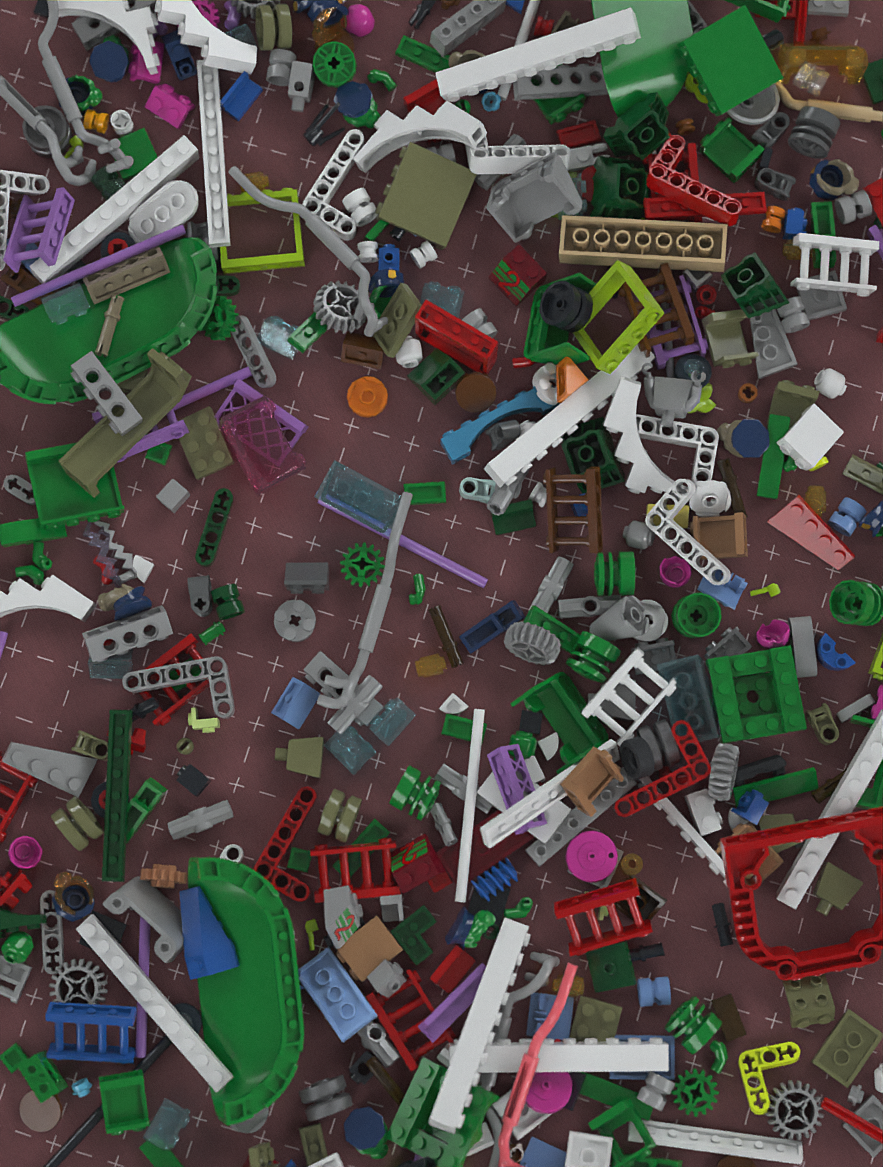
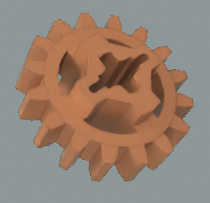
M153 864V869H141L140 880L151 881L152 887L174 889L175 884H187V873L176 871V866Z

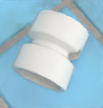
M365 188L352 191L342 200L346 210L352 212L351 218L355 221L357 227L370 223L378 216L375 213L376 206L373 202H369L370 196Z

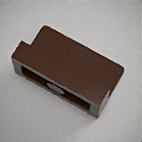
M347 332L342 346L340 362L381 369L384 351L374 337Z

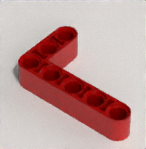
M679 135L670 136L650 166L646 180L647 187L721 224L735 225L742 209L741 203L675 171L674 169L681 160L684 151L685 140Z
M678 720L672 726V734L687 764L619 798L615 803V812L619 816H630L706 778L710 774L711 764L689 722ZM678 724L687 726L688 732L686 735L680 736L676 733L675 729ZM694 743L698 748L697 753L689 755L685 750L686 745ZM697 763H705L708 768L707 772L704 774L697 773L695 769ZM679 772H684L688 775L686 783L681 784L677 781L676 775ZM659 782H666L669 785V791L666 793L659 792L657 784ZM642 791L647 792L650 796V800L646 803H642L638 799V794ZM621 801H627L630 804L631 809L629 812H622L619 809Z
M308 786L302 787L297 792L253 869L258 873L261 865H267L269 867V874L264 878L276 890L297 902H304L310 897L311 890L309 886L278 868L316 803L317 793ZM303 792H312L313 798L310 802H303L301 798ZM295 809H299L302 812V817L298 821H293L291 818V812ZM285 827L291 830V836L286 840L280 836V831ZM273 846H278L280 849V855L277 858H272L269 855V850ZM281 875L286 876L288 879L287 885L283 888L277 885V878ZM299 886H303L306 889V896L301 899L295 895V889Z

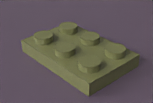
M400 283L380 318L387 317L389 322L373 335L387 357L391 358L395 357L415 324V316L422 306L409 286L404 283Z
M210 406L181 419L184 420L189 433L184 434L179 440L197 480L235 463Z
M581 995L570 1038L576 1039V1042H584L585 1038H596L597 1042H606V1038H615L622 1006Z
M847 1008L811 1062L848 1088L883 1038V1033Z

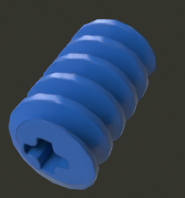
M505 857L506 864L502 861L498 862L499 869L495 866L491 867L492 874L484 871L485 879L477 876L478 884L473 880L470 881L481 898L490 901L489 894L491 893L496 897L497 888L503 892L504 883L510 887L511 878L518 882L517 872L507 857Z

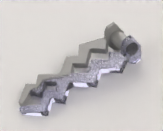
M101 521L94 522L95 525L101 527L98 533L90 532L92 522H88L83 536L92 538L88 545L101 549L96 562L106 564L102 575L112 579L116 587L137 578V571L133 567L132 554L123 553L124 546L112 543L111 540L115 531L108 530L110 524ZM100 534L107 536L105 541L99 540ZM108 550H116L114 558L125 560L122 569L129 570L128 572L120 576L116 575L119 569L113 568L117 559L106 557Z

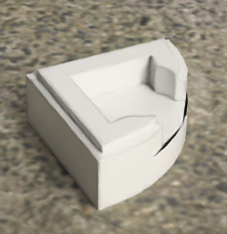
M135 554L133 567L137 571L138 579L145 583L155 565Z
M452 693L439 710L447 714H458L465 711L469 706Z
M557 732L537 742L547 761L554 756L558 749L559 739Z
M731 807L728 814V822L732 830L740 823H748V821L731 811L733 807Z

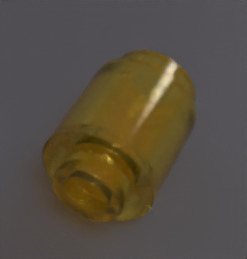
M263 171L244 174L260 191L266 190V187H269L268 175H264ZM240 186V188H241V193H242V192H246V191Z
M788 239L787 243L783 244V256H786L787 260H801V249H799V246H793V239ZM813 248L810 250L809 258L813 257Z
M808 486L805 492V501L821 517L822 513L826 512V491H824L823 486Z
M439 653L420 657V660L415 661L418 677L424 676V678L443 674V669L447 668L444 656L440 657Z
M627 854L620 861V870L627 876L636 875L642 870L643 861L637 854ZM630 860L636 863L635 868L629 867L628 863Z
M557 974V978L552 981V990L556 994H558L564 975ZM575 975L568 997H578V994L583 995V977Z

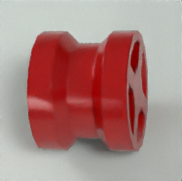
M539 16L534 36L550 35L555 20H545L542 16Z

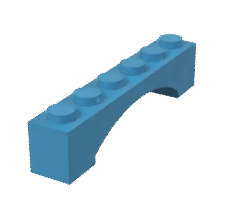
M534 386L528 392L525 390L519 392L514 396L515 399L510 402L505 400L496 406L497 409L491 412L489 410L484 411L478 416L477 420L464 422L460 425V429L447 431L442 435L441 445L453 465L471 455L470 448L475 440L496 422L525 412H541L543 416L561 403L550 405L543 402L536 393L538 391Z

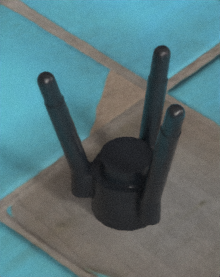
M336 103L319 122L329 107L326 104L312 124L305 130L303 136L313 147L316 144L321 146L326 141L345 131L343 127L323 138L324 132L320 129L337 110L340 103Z

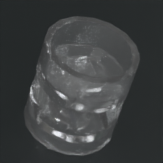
M805 60L792 84L801 89L807 88L809 94L818 97L830 74L822 69L816 70L815 65Z

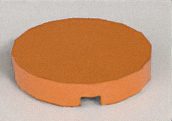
M364 376L352 382L348 388L347 401L355 414L360 417L370 418L377 416L384 410L388 401V393L380 380L375 377Z

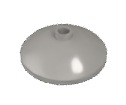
M775 84L769 86L728 110L727 113L736 121L748 125H758L767 122L779 107L780 97Z

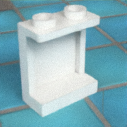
M812 404L803 411L799 420L784 437L777 441V444L784 454L789 455L795 460V464L800 469L807 471L819 462L844 431L821 409Z

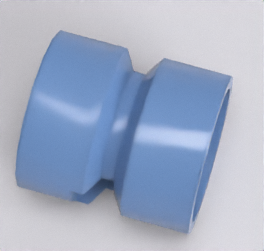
M844 497L838 506L839 511H835L832 514L828 524L839 533L850 537L857 527L856 522H859L867 511L858 502Z
M656 977L654 981L650 978L637 979L640 1007L653 1006L655 1002L658 1005H671L668 977Z

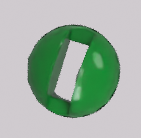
M465 99L458 100L455 106L462 110L461 104H464L465 112L469 114L471 111L470 103Z

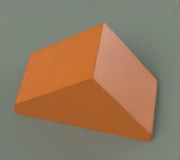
M567 356L556 365L557 403H562L588 381L587 377L572 359Z

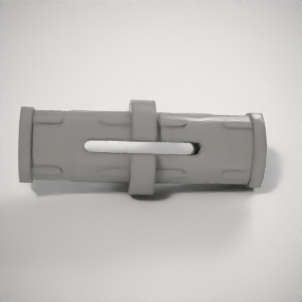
M435 803L430 810L436 823L435 828L440 832L445 846H451L458 841L451 827L452 822L450 818H447L442 804Z

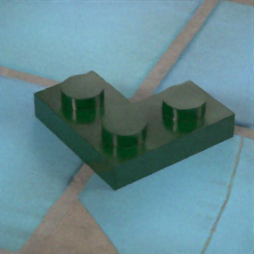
M425 905L421 906L390 931L416 966L433 953L432 949L421 937L423 932L437 922Z

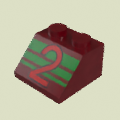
M518 244L501 260L488 278L517 307L546 281L547 272Z
M426 833L390 853L392 874L402 893L409 892L446 871Z

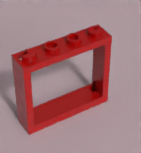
M427 299L424 301L415 316L416 337L439 349L471 370L488 375L497 361L499 342ZM423 330L428 333L426 338L421 335ZM483 348L487 349V353L482 351Z

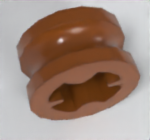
M683 119L675 124L676 128L679 129L677 131L678 135H687L695 131V126H692L693 119Z
M751 383L743 384L738 391L739 400L743 403L753 402L758 394L756 386ZM746 389H750L749 391L753 393V396L750 395L749 398H746V394H743L742 391L745 392Z

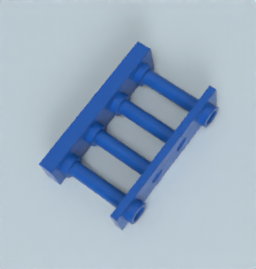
M50 1002L46 1011V1021L55 1023V1042L50 1043L46 1057L56 1060L133 1063L135 1047H128V1026L134 1025L136 1007ZM63 1022L76 1023V1044L64 1043ZM85 1024L98 1025V1045L85 1044ZM107 1025L120 1026V1046H107Z

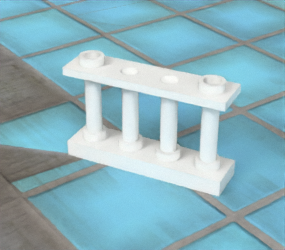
M798 233L793 238V246H799V249H801L800 278H795L791 281V286L797 287L798 290L814 288L857 293V296L862 297L869 296V294L877 290V286L868 285L869 257L879 250V241ZM812 248H819V251H821L820 280L808 279L809 254ZM832 250H838L841 253L840 282L828 281L829 256ZM852 252L859 253L861 256L860 284L848 283L849 257Z
M638 647L581 712L587 719L590 715L593 717L597 716L620 736L617 740L619 746L623 741L633 738L635 736L633 731L665 695L669 697L677 688L675 686L676 679L672 678L667 682L644 662L642 658L644 652ZM632 667L635 669L639 668L662 688L655 698L629 678L628 672ZM618 683L621 685L625 684L648 704L641 714L636 712L616 694L614 688ZM604 699L607 701L611 700L634 720L627 730L602 710L600 704Z

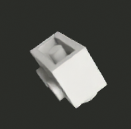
M707 788L684 796L694 826L700 836L722 829V817L719 812H715L713 804H716L714 798H710Z

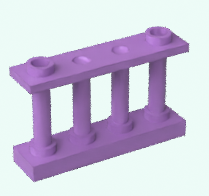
M64 187L56 189L53 200L37 204L27 195H23L3 261L15 273L19 271L22 260L40 257L48 266L56 264L75 201ZM50 209L47 217L35 219L37 212ZM45 226L43 233L30 235L32 228ZM40 242L38 249L25 251L27 244Z
M684 275L679 276L677 289L679 293H682L685 303L683 305L688 313L696 343L667 351L662 349L661 344L652 346L651 350L656 357L654 361L657 370L665 368L666 361H669V358L698 350L700 356L705 357L706 350L709 349L706 338L702 339L689 295L691 286L688 280L685 281ZM665 289L651 292L650 294L653 297L662 295ZM668 308L663 310L664 314L669 313L672 309ZM654 325L648 331L647 337L650 339L676 331L678 327L660 331Z
M170 410L166 414L170 425L158 429L156 424L150 430L151 433L145 435L118 462H122L127 457L169 440L181 438L184 434L189 433L184 420L178 422L174 410ZM98 411L92 413L96 424L104 418Z

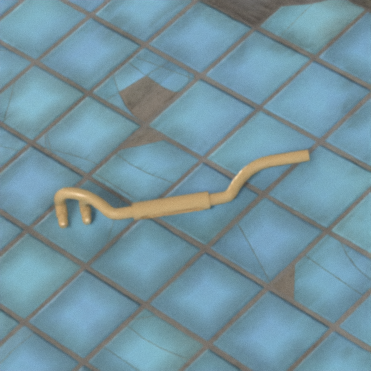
M780 81L775 83L779 97L784 105L790 109L801 110L803 107L812 106L826 110L839 119L868 123L871 120L883 122V111L873 110V107L808 99L807 101L796 100L791 97Z

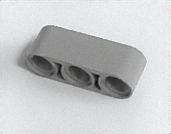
M811 617L788 618L789 639L797 678L817 676V661Z

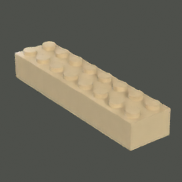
M562 215L559 262L612 266L619 260L631 267L659 269L660 265L668 263L670 269L673 270L688 269L690 271L724 272L728 224Z

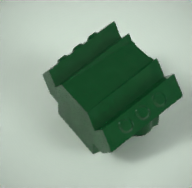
M658 92L648 93L645 101L637 102L616 120L614 127L606 128L603 137L615 157L634 154L643 160L670 138L669 130L665 126L669 112Z
M598 156L593 164L596 172L592 177L594 187L591 204L594 208L590 217L641 220L642 210L644 209L643 200L648 198L649 188L646 185L648 173L645 171L644 165L640 161Z
M755 252L752 255L745 256L739 264L728 268L725 273L721 274V278L748 319L790 303L762 259Z
M604 417L578 424V429L571 435L566 433L561 437L563 439L561 446L571 475L584 474L586 469L590 467H600L601 489L625 482V474L621 469V463L617 460L618 457L614 456L613 438L609 431L606 430L607 427L604 426ZM577 483V486L581 493L586 494L587 485H585L584 483Z

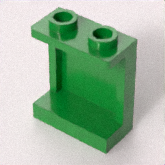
M551 77V82L555 85H559V81L556 78ZM531 79L533 85L539 86L538 80ZM582 93L577 97L533 100L552 125L555 122H562L567 117V114L572 111H579L584 106L585 95Z
M728 117L725 121L721 120L714 127L715 131L711 135L707 134L700 141L701 147L699 152L735 184L762 157L765 149L760 144L755 147L731 124L732 119Z
M142 1069L99 1077L106 1134L120 1135L126 1130L142 1131L150 1126Z

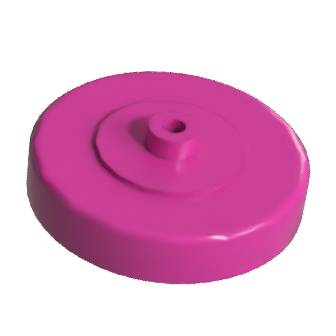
M585 831L576 835L568 844L566 863L570 872L579 880L599 882L606 879L614 871L617 864V850L613 841L607 835L598 831Z
M535 1072L525 1104L533 1111L541 1114H551L561 1110L568 1103L572 1093V1080L569 1073Z

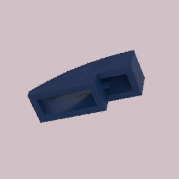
M513 600L467 630L459 638L469 653L472 654L505 633L510 625L524 620L526 616L516 601Z

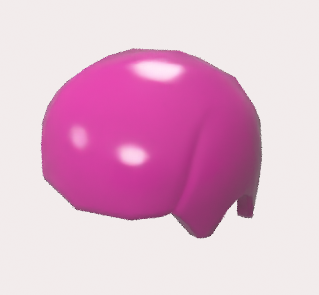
M361 4L349 6L348 15L342 20L345 29L357 37L368 35L373 30L375 24L369 8Z
M677 556L668 559L664 558L659 566L660 578L669 587L678 588L684 586L690 580L691 566L686 560Z
M776 619L772 620L768 626L762 624L756 633L758 643L768 650L785 646L789 640V625L784 621Z
M21 836L10 844L8 855L15 866L28 869L39 863L43 851L36 839L29 836Z

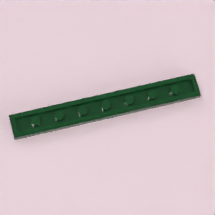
M110 709L102 881L125 882L133 710Z

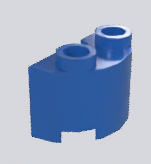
M826 633L817 641V659L826 669L840 671L856 663L846 652L838 654L834 648L836 642Z

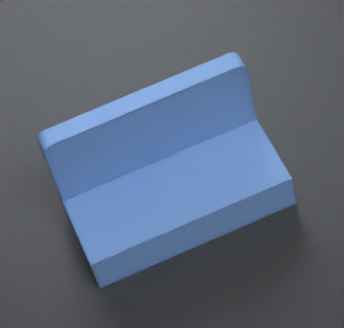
M292 677L271 713L295 728L300 729L320 693L304 682Z

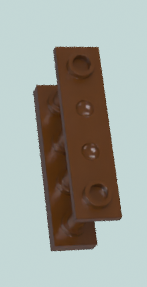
M668 263L662 264L657 276L641 281L646 288L657 284L663 285L665 289L663 294L653 298L658 304L670 303L672 309L669 313H665L655 325L673 320V322H677L678 328L676 331L647 339L645 335L638 343L640 352L644 351L646 358L650 357L652 346L675 339L683 340L685 346L693 344L695 337ZM625 281L618 289L620 297H624L633 321L639 315L637 310L644 309L645 307L640 301L634 303L631 295L633 291Z
M556 467L546 469L543 475V483L546 485L548 535L546 537V546L549 547V553L558 551L559 545H587L590 553L601 552L603 550L600 467H590L586 469L584 474L556 475ZM556 483H584L587 485V493L585 495L557 496ZM557 504H585L588 506V514L586 516H558ZM558 525H586L589 528V535L587 537H559Z

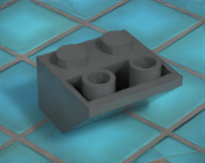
M328 562L286 563L284 585L287 591H291V594H303V591H312V594H324V590H329Z

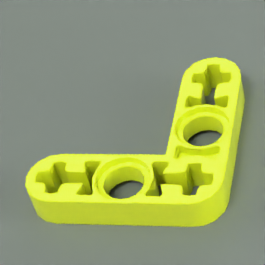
M786 1042L744 1051L740 1054L738 1066L749 1107L753 1113L757 1115L765 1114L770 1105L761 1070L797 1062L800 1056V1048L796 1043ZM788 1048L791 1051H795L792 1058H790L789 1054L782 1055V1060H779L777 1050H780V1054L786 1053ZM766 1052L773 1053L775 1055L774 1062H766L763 1059V1055ZM745 1057H749V1060H753L751 1064L752 1072L748 1073L749 1069L747 1063H743L745 1061ZM749 1078H757L760 1081V1085L757 1088L750 1087L748 1085ZM756 1093H759L760 1101L765 1102L762 1109H759L758 1105L754 1106L757 1099Z

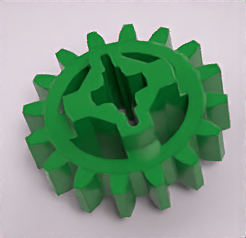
M216 296L209 319L201 330L206 331L205 336L210 337L211 340L224 341L225 337H231L230 332L236 331L233 326L238 324L235 317L239 313L234 312L237 306L231 305L232 299H227L226 296Z
M363 542L362 547L355 543V549L348 547L349 554L343 553L342 557L345 561H340V565L345 566V568L341 569V573H347L344 579L346 581L351 579L352 586L356 582L359 583V588H362L364 583L369 588L371 581L377 584L378 580L376 577H382L383 573L380 570L385 568V565L380 564L385 561L384 557H378L381 551H373V544L367 548L366 542ZM360 552L357 558L351 559L352 556ZM368 553L375 558L376 562L368 558ZM362 561H365L366 565L368 566H365L364 570H361L360 566H358L357 564H361ZM349 568L358 573V578L351 574ZM370 571H375L370 577L366 578Z
M696 1068L692 1069V1073L684 1070L685 1076L682 1077L678 1074L677 1077L680 1081L674 1082L676 1090H672L671 1093L677 1095V1097L673 1099V1102H680L678 1109L686 1108V1115H689L691 1111H693L695 1117L698 1116V1111L706 1115L705 1109L713 1110L711 1103L718 1102L714 1095L719 1094V1091L713 1088L717 1085V1082H710L713 1076L709 1074L705 1077V1070L703 1069L700 1073H697ZM695 1078L692 1083L685 1084L688 1079ZM704 1081L708 1085L709 1093L705 1092L703 1088ZM696 1087H698L697 1090L700 1092L699 1096L695 1095L694 1098H692L693 1094L690 1093V1090H695ZM681 1091L685 1092L687 1096L686 1104L681 1097ZM706 1101L703 1105L695 1107L697 1102Z

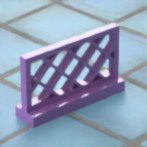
M237 379L234 384L235 387L215 415L218 424L280 467L301 435L306 432L308 426L244 381ZM236 393L243 396V406H233L232 399ZM259 407L261 417L250 419L248 408ZM245 408L247 420L236 422L234 410ZM231 411L232 423L224 424L219 420L223 412ZM275 418L278 429L267 431L265 419ZM262 420L264 431L253 433L251 422ZM248 423L250 434L240 435L237 424ZM290 429L296 433L292 441H283V430ZM279 431L281 443L270 445L268 433ZM264 434L266 446L257 447L253 436ZM281 446L283 454L277 461L271 456L270 448Z

